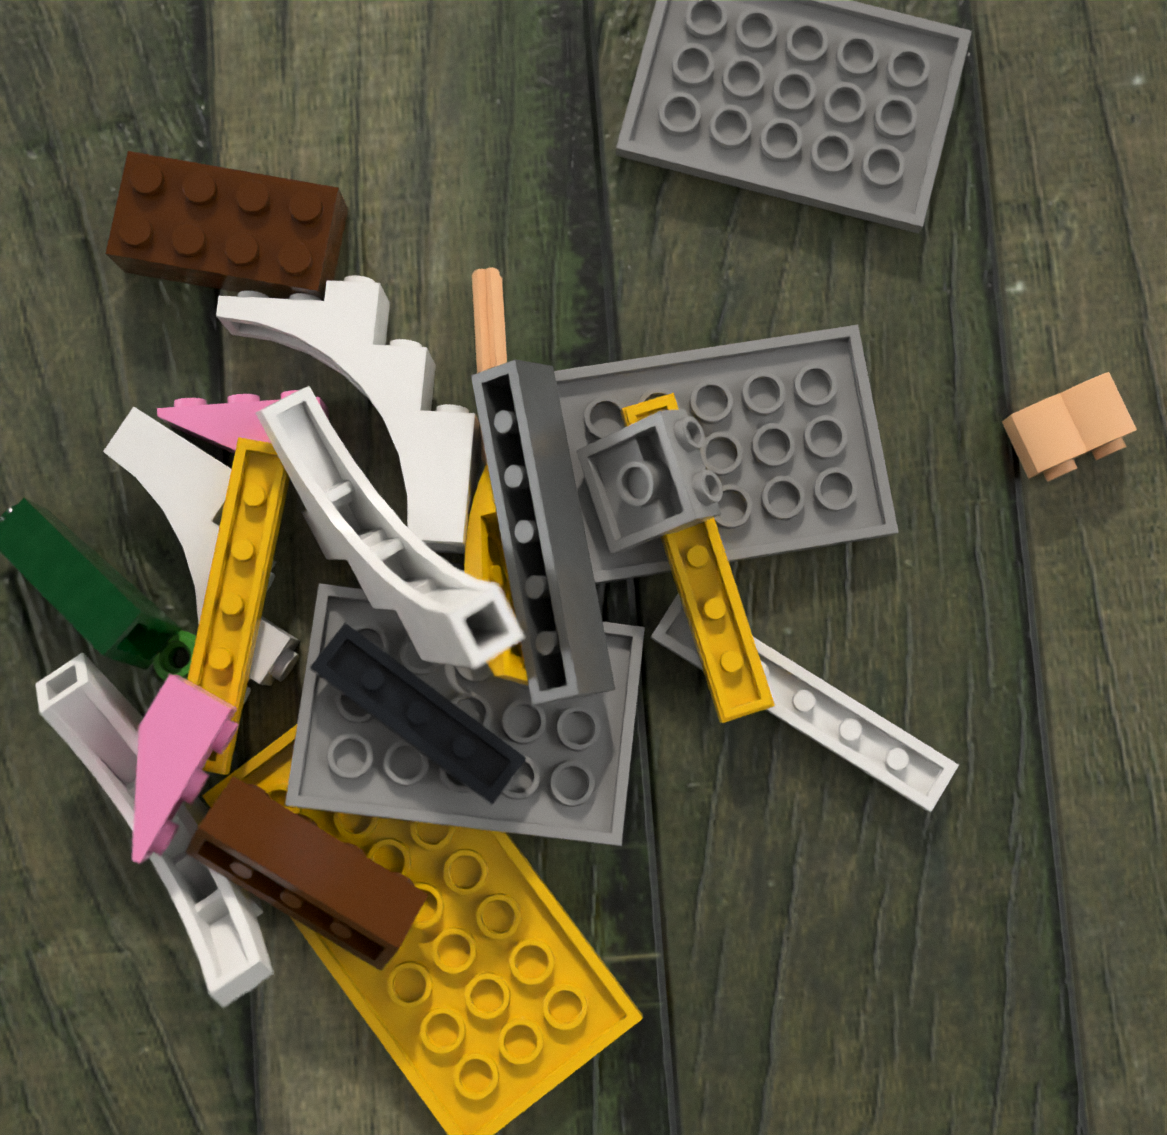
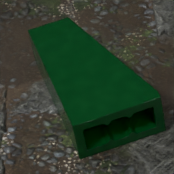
M23 497L17 505L10 507L1 515L0 552L102 656L147 670L154 662L153 659L158 653L161 654L169 645V640L182 630L178 624L48 509Z

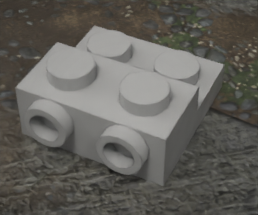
M686 409L659 411L576 450L610 554L624 552L663 535L682 531L721 515L717 502L721 500L723 495L722 485L717 475L705 468L699 450L704 445V433L699 422L687 415Z

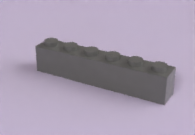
M515 359L473 374L471 379L516 620L525 637L520 641L532 705L569 700L616 690L554 368L549 365Z

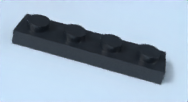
M347 623L343 624L310 666V670L490 805H493L527 759Z

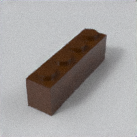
M234 776L197 827L185 851L187 855L379 971H382L400 949L428 896L427 893L415 887L414 883L405 875L387 870L369 859L359 847L341 842L320 829L310 817L290 811L272 800L262 788L253 784H246Z

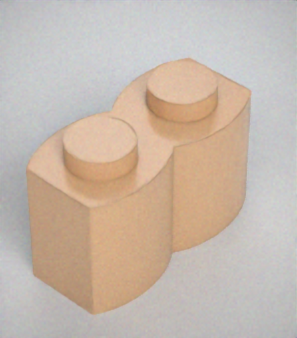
M1109 372L1011 414L1002 421L1028 479L1043 473L1047 482L1078 469L1074 461L1075 458L1092 452L1095 460H1099L1127 447L1123 437L1137 430Z

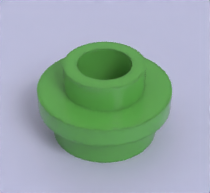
M180 631L169 640V645L162 653H158L153 659L154 669L164 681L167 680L169 675H180L185 679L188 678L196 640L195 634ZM185 648L189 653V662L186 666L178 668L173 661V656L178 649Z

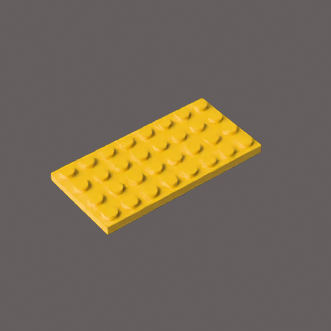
M297 725L202 795L211 808L233 776L246 784L256 785L266 791L272 800L294 813L310 817L326 833L343 843H350L359 847L369 859L391 872L405 875L414 883L415 887L428 894L400 949L382 971H379L292 917L290 918L448 1135H494L643 1019L642 1013L508 833L285 806Z

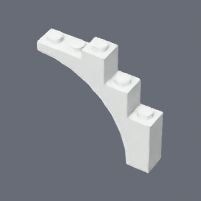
M347 276L344 278V281L327 280L324 301H321L320 298L314 295L304 293L292 294L289 299L269 298L267 295L255 291H241L237 297L219 296L216 317L231 335L271 340L307 353L341 373L372 402L383 418L399 454L407 492V527L433 552L465 554L469 515L478 481L481 449L480 423L475 413H469L467 408L458 405H439L436 411H431L436 365L427 347H422L418 342L396 339L392 340L390 345H386L390 302L381 284L364 276Z
M310 386L302 388L255 412L306 507L302 514L326 559L348 560L372 608L396 610L422 660L475 669L525 638L498 584L475 579L454 568L429 549L399 519L355 463L330 424Z
M133 407L103 452L136 477L164 511L184 549L195 586L199 624L231 468ZM273 560V563H272V568H271V570L273 569L274 565L276 564V561H274V560ZM272 572L270 573L267 591L275 578V574ZM262 616L248 681L251 678L258 684L271 686L275 679L280 682L283 681L293 669L299 657V654L294 652L300 640ZM249 687L246 689L244 703L251 692Z
M82 652L35 684L39 713L89 769L121 812L132 831H134L139 725L143 717ZM197 797L192 805L184 801L182 802L172 819L174 823L180 825L177 833L163 855L160 856L153 852L150 860L164 882L186 926L199 958L209 994L224 1008L244 993L254 989L260 982L272 975L273 970L257 920V916L263 913L260 898L185 853L197 827L209 812L208 808Z

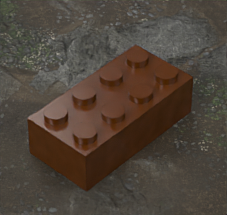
M128 151L106 255L124 273L238 293L241 291H255L263 293L269 298L289 299L292 294L304 293L314 295L320 298L321 301H324L326 281H334L348 207L339 187Z

